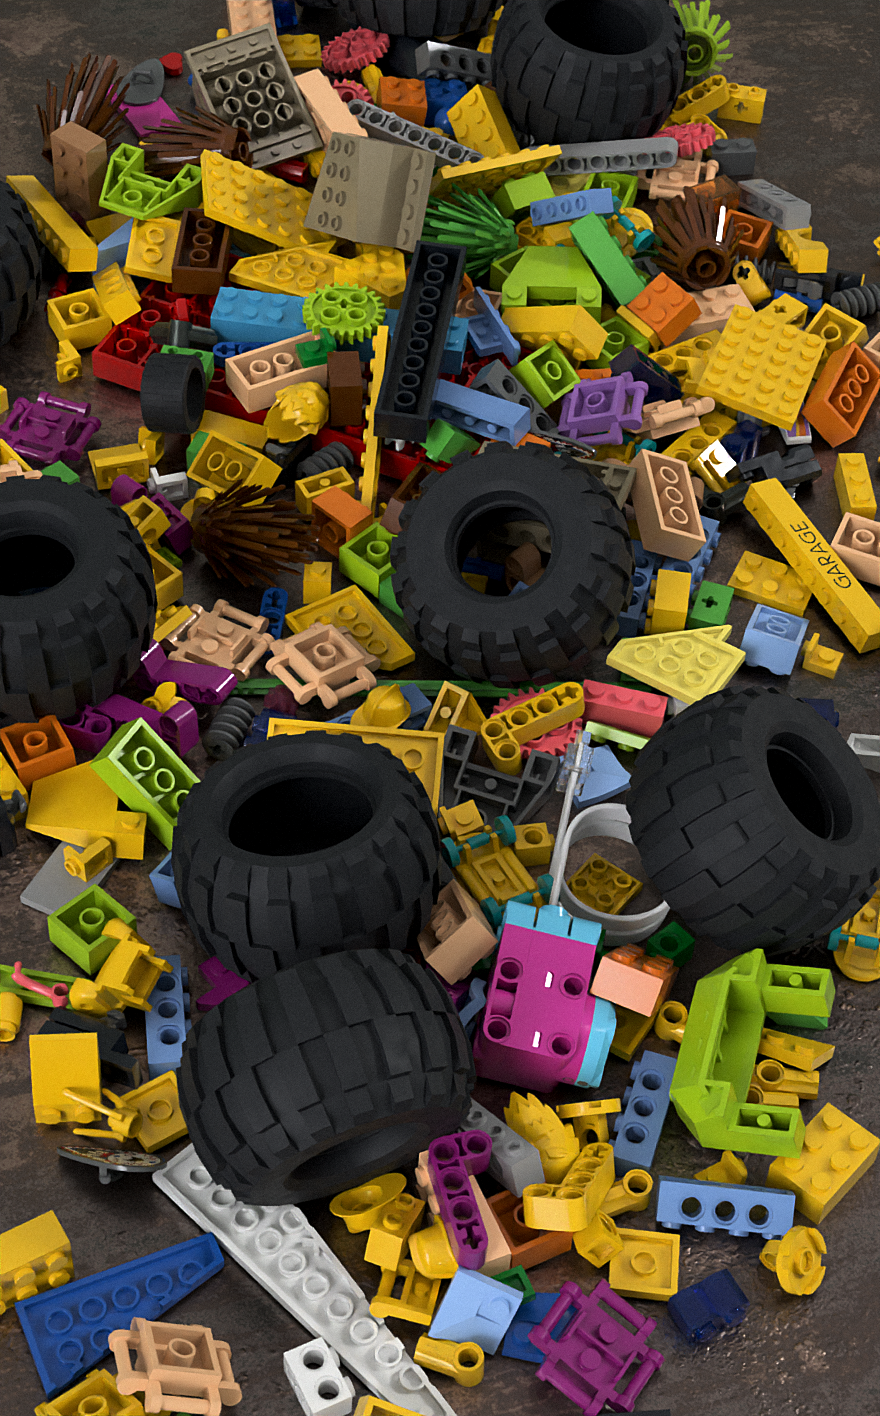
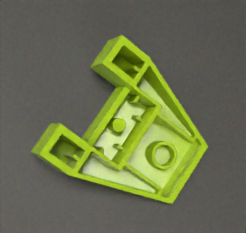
M122 143L111 155L99 206L140 220L183 211L184 207H199L203 202L201 167L187 163L172 182L144 174V149Z
M529 246L502 285L501 317L505 308L527 307V299L576 300V305H581L600 324L602 287L578 247Z

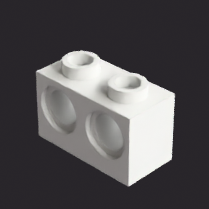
M323 1337L283 1353L284 1371L306 1416H344L352 1412V1397H355L354 1387L348 1376L342 1377L338 1369L340 1367L339 1357L333 1346L327 1347ZM310 1363H317L321 1365V1367L312 1370L308 1369L306 1365ZM324 1393H333L334 1395H336V1397L331 1400H325L320 1396Z

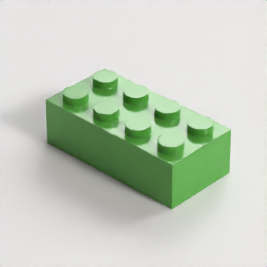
M594 211L568 227L573 243L579 248L587 264L602 283V286L617 308L621 305L626 307L648 286L642 275H636L635 264L629 255L623 256L622 245L617 237L609 235L610 232L607 229L609 227L601 215L597 217Z

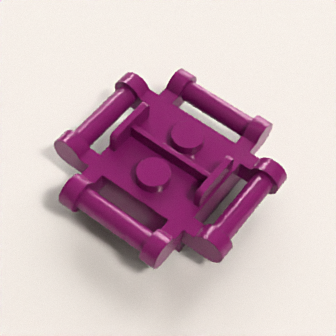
M41 391L36 404L30 403L23 397L17 398L13 404L14 409L5 422L0 425V439L2 438L19 456L41 461L46 466H50L59 460L63 463L66 459L79 461L84 453V447L93 433L99 431L102 423L95 416L89 417L91 412L90 403H77L54 397L49 392ZM48 406H52V407H55V408L67 410V411L76 413V415L69 414V413L62 412V411H58V410H54V409L47 408V407H48ZM19 420V429L17 430V432L11 431L17 423V421Z
M603 1278L599 1280L587 1297L582 1293L581 1288L577 1284L565 1281L559 1290L560 1296L539 1326H533L528 1334V1339L545 1353L543 1362L536 1370L535 1375L542 1381L545 1379L583 1409L582 1414L584 1416H596L604 1403L617 1413L632 1412L635 1407L633 1402L654 1370L658 1371L665 1361L660 1352L644 1344L646 1338L656 1327L657 1322L650 1316L646 1318L611 1290L609 1288L611 1284ZM600 1299L637 1328L634 1335L597 1306ZM573 1305L576 1311L554 1341L550 1333L568 1307ZM636 1357L642 1364L623 1393L618 1394L613 1388Z

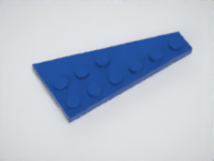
M213 1232L15 1303L18 1318L48 1400L112 1352L108 1343L110 1333L118 1329L130 1330L134 1317L145 1318L146 1321L155 1320L224 1267V1258Z

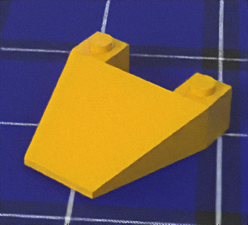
M92 760L33 782L26 829L83 848L94 844L104 837L111 843L113 858L143 860L147 813L119 811L120 798L89 766Z

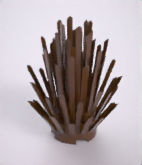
M88 53L87 57L82 59L66 110L75 75L74 65L71 62L69 74L65 79L57 123L56 86L53 87V96H51L50 81L47 78L46 111L42 109L41 113L40 106L37 103L36 108L44 141L41 155L50 165L53 166L50 133L72 121L104 138L129 111V108H125L106 127L126 97L124 94L130 86V83L126 84L114 103L110 104L124 76H120L107 95L119 69V66H116L118 63L116 59H113L108 67L112 58L111 55H106L99 71V64L97 63L99 58L96 56L83 86L82 83L91 54ZM120 125L104 138L106 139V148L113 143V139L131 125ZM118 142L107 148V154L118 148L122 143Z
M195 106L196 111L215 123L176 107L177 111L181 112L178 114L179 117L190 121L194 126L161 119L162 123L180 128L146 125L142 127L145 130L184 135L152 133L149 137L138 138L144 143L164 144L134 146L144 149V163H148V166H144V171L162 170L144 174L155 178L168 176L163 179L168 182H172L187 163L201 167L200 156L204 149L217 152L232 161H239L249 168H252L253 153H249L248 142L252 140L248 131L243 127L234 128L211 112L209 114L198 106Z
M684 186L683 193L687 205L685 206L681 195H676L670 203L672 208L669 209L664 200L660 198L656 210L667 225L665 226L659 216L657 217L659 225L653 224V231L673 254L654 242L650 245L676 264L653 255L654 258H650V261L662 269L673 272L664 273L668 277L682 279L673 280L676 284H688V287L697 290H705L706 287H711L715 284L718 287L726 280L730 269L736 264L733 261L738 256L740 250L736 251L733 255L732 253L742 238L744 230L742 229L734 240L739 224L734 227V218L732 216L723 241L727 205L726 197L723 196L718 224L717 212L714 213L712 196L709 194L707 212L704 197L699 195L700 201L698 203L695 190Z
M240 479L224 493L223 491L220 492L211 502L202 503L195 509L189 526H193L194 539H190L192 545L198 552L205 555L219 579L221 578V573L228 579V573L221 565L222 563L246 588L249 587L248 583L254 585L253 580L231 560L272 588L278 587V585L247 563L275 575H281L279 571L282 570L296 576H301V572L275 563L274 560L290 564V562L308 565L313 563L312 560L305 559L311 556L302 552H317L318 547L311 545L310 542L319 543V537L306 534L308 530L320 531L321 528L317 525L296 524L297 520H315V515L263 513L289 511L297 508L294 506L296 501L286 502L284 499L242 507L241 505L283 490L286 485H279L274 488L266 487L262 490L260 489L263 485L256 486L254 484L250 487L246 485L231 494L242 484L243 479Z

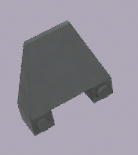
M449 724L444 737L438 818L441 817L440 807L445 806L446 810L473 799L484 825H490L492 832L496 831L494 819L504 814L509 817L513 826L525 825L552 796L561 771L560 757L532 749L522 778L514 777L472 764L479 746L477 732ZM438 825L440 840L447 837L450 838L449 834H442L440 827Z

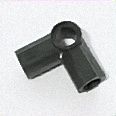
M170 320V322H156L149 329V336L152 338L153 343L159 345L193 348L212 352L213 347L217 345L218 337L215 334V330L193 326L192 323L186 321Z
M743 481L722 493L713 492L704 483L703 506L699 512L704 517L719 521V526H722L726 523L729 514L745 506L743 501L749 486Z

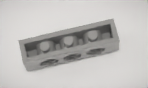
M763 179L738 182L736 204L764 220L773 222L775 226L783 230L809 227L812 213L811 204Z
M471 1098L472 1107L470 1108V1114L451 1134L470 1130L485 1131L492 1139L491 1160L489 1167L485 1171L516 1197L520 1198L523 1196L522 1191L526 1186L546 1182L539 1150ZM478 1150L471 1151L472 1153H481Z

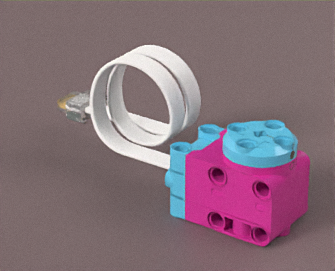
M578 729L574 743H569L565 751L555 788L556 791L566 793L549 871V874L554 878L549 905L539 908L535 917L536 907L510 900L507 901L502 924L498 926L495 934L498 943L495 944L496 947L492 952L487 984L484 990V996L487 1001L486 1005L479 1011L472 1045L477 1076L542 1093L553 1092L560 1082L583 1088L593 1087L598 1089L617 1020L615 1018L616 1003L591 994L588 991L595 950L602 928L607 929L604 946L633 944L655 932L670 909L664 901L656 908L642 914L628 916L611 915L586 906L569 890L563 874L569 847L575 842L590 836H610L633 844L628 827L631 823V817L624 804L604 803L591 806L579 813L567 829L573 795L581 796L586 779L590 774L594 749L589 747L591 733Z

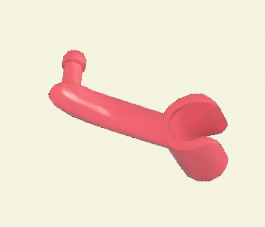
M20 961L15 962V973L11 977L17 984L51 998L55 1007H66L68 1005V998L64 995L69 993V989L65 983L55 984L52 988L22 974V963Z

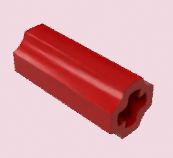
M289 160L266 168L275 177L301 184L305 183L309 175V165L296 160Z

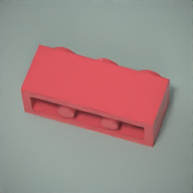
M587 679L584 680L582 688L584 691L585 710L582 716L579 717L583 720V724L593 720L651 738L663 725L668 697Z

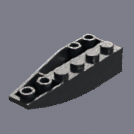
M347 19V23H348L354 30H357V28H358L359 26L356 25V24H354V23L349 22L348 19ZM388 34L390 47L387 48L388 52L382 53L383 57L381 59L391 69L407 79L426 80L425 76L417 75L415 49L427 41L440 44L445 43L436 37H410Z

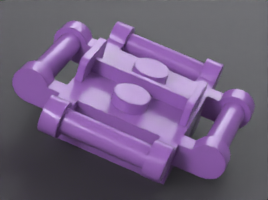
M630 371L621 373V376L598 380L583 379L580 381V384L574 385L572 393H566L562 396V412L559 426L556 428L561 436L575 439L590 447L609 443L620 445L623 442V428L638 430L642 426L641 412L644 397L648 393V385L643 381L633 382V376ZM634 395L631 414H629L628 396ZM610 431V433L581 437L586 434Z

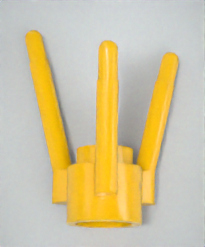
M107 1088L101 1089L102 1094L121 1108L110 1109L68 1089L62 1090L64 1096L109 1116L108 1125L113 1130L75 1128L73 1130L74 1134L111 1138L124 1143L127 1137L132 1139L139 1133L143 1123L140 1109L129 1105Z

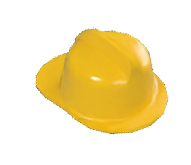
M398 684L378 686L371 690L366 701L354 712L350 725L397 729L410 716L411 706L404 698Z
M400 1173L384 1174L359 1187L340 1193L331 1201L329 1209L333 1215L343 1218L350 1233L356 1234L370 1230L384 1206L403 1191L406 1186V1177Z
M434 1215L432 1226L408 1237L412 1261L415 1268L425 1277L452 1280L458 1264L449 1244L442 1219L439 1215Z

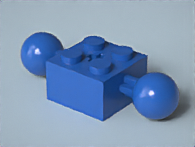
M427 77L426 80L421 79V81L425 82L427 113L424 125H434L435 128H439L444 133L451 135L450 137L455 136L446 112L467 94L465 82L457 79L450 81L436 78L427 79Z

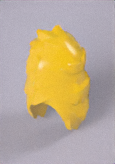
M299 382L284 387V389L275 393L277 400L268 411L263 426H267V437L279 440L281 444L298 441L310 433L316 435L329 417V395L316 382Z
M512 1092L509 1108L504 1107L507 1126L539 1150L546 1184L560 1185L581 1153L579 1150V1139L575 1137L571 1122L563 1125L555 1112L547 1104L543 1105L534 1095L527 1093L526 1099L520 1094Z

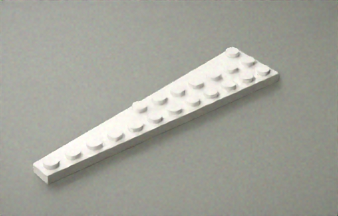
M193 1143L168 1161L166 1168L152 1174L153 1182L206 1233L213 1232L216 1242L316 1338L323 1337L328 1348L333 1346L339 1360L378 1398L424 1416H457L437 1388L429 1382L427 1375L420 1366L415 1364L406 1353L405 1347L398 1337L395 1338L386 1327L385 1320L371 1314L369 1310L370 1304L365 1299V1294L314 1227L309 1225L307 1218L298 1207H295L293 1204L253 1206L237 1201L231 1190L224 1189L221 1184H215L197 1156Z

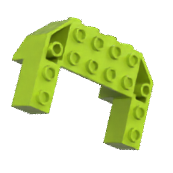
M756 948L734 957L697 981L669 1090V1098L674 1103L678 1116L702 1147L800 1159L806 1132L800 1109L746 1103L766 1013L778 1012L830 1017L836 991L830 969L767 964L763 949Z

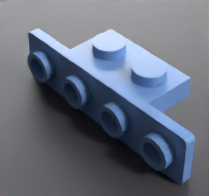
M480 286L475 287L473 306L478 315L465 317V319H469L468 340L479 357L503 352L510 364L515 366L518 364V355L521 354L519 342L514 340L508 325H505L501 320L499 311L492 306L489 296L484 294Z

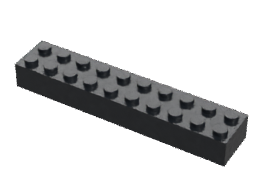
M420 240L416 242L374 411L373 436L426 443L465 273L467 250L465 246Z

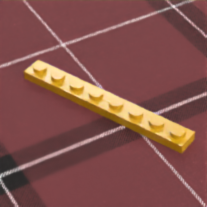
M378 325L377 335H373L372 340L373 351H376L375 358H371L370 372L373 374V382L368 383V397H371V404L366 406V421H369L368 429H364L363 441L367 446L366 452L361 454V467L364 468V476L359 477V492H362V498L357 500L373 512V519L375 518L382 447V437L373 436L374 411L392 341L389 326Z

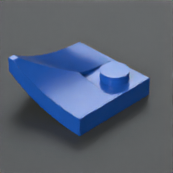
M535 1292L536 1300L518 1307L504 1334L502 1356L537 1363L543 1362L545 1353L528 1339V1334L533 1326H539L560 1296V1293ZM573 1305L568 1307L550 1333L554 1341L576 1311Z

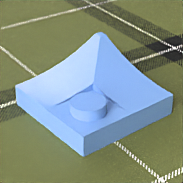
M608 745L582 752L573 795V802L577 809L608 799L631 787L629 783L631 775L621 766ZM573 753L559 756L561 763L559 775L566 788L570 776Z
M476 977L471 983L464 1008L458 1012L470 1041L477 1027V1022L474 1021L475 1016L486 1005L487 1001L484 996L487 982Z
M459 1264L437 1310L428 1336L458 1343L474 1342L483 1351L494 1355L522 1302L523 1293L479 1272L464 1268Z

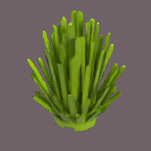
M672 0L686 30L685 41H688L687 70L681 88L684 83L689 82L692 76L693 86H696L698 83L703 82V76L705 79L711 77L708 72L713 74L715 71L720 72L722 70V67L714 64L715 62H726L727 59L733 57V53L718 54V52L728 48L729 39L717 45V42L730 29V22L727 20L713 36L721 17L719 14H713L709 23L710 0L700 1L699 11L696 10L695 2H690L689 9L686 4L680 6L678 0Z

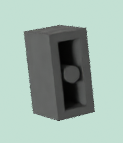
M752 138L717 139L713 142V145L708 146L706 149L705 163L709 160H716L718 162L719 169L715 176L749 175L754 173L757 150Z

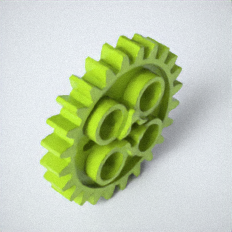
M335 282L334 287L325 284V290L317 287L316 294L310 292L309 298L304 299V305L302 306L303 323H306L307 330L312 329L313 336L320 334V328L326 327L329 335L334 336L335 340H339L340 345H343L345 340H348L352 345L354 339L362 343L364 336L372 339V333L377 334L378 325L384 326L385 304L381 303V297H375V291L367 293V286L359 289L358 283H355L352 287H349L348 282H345L343 286H339Z

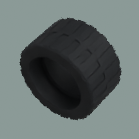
M153 353L145 363L141 381L140 407L146 428L151 432L194 434L202 421L206 400L205 372L200 358L197 355Z

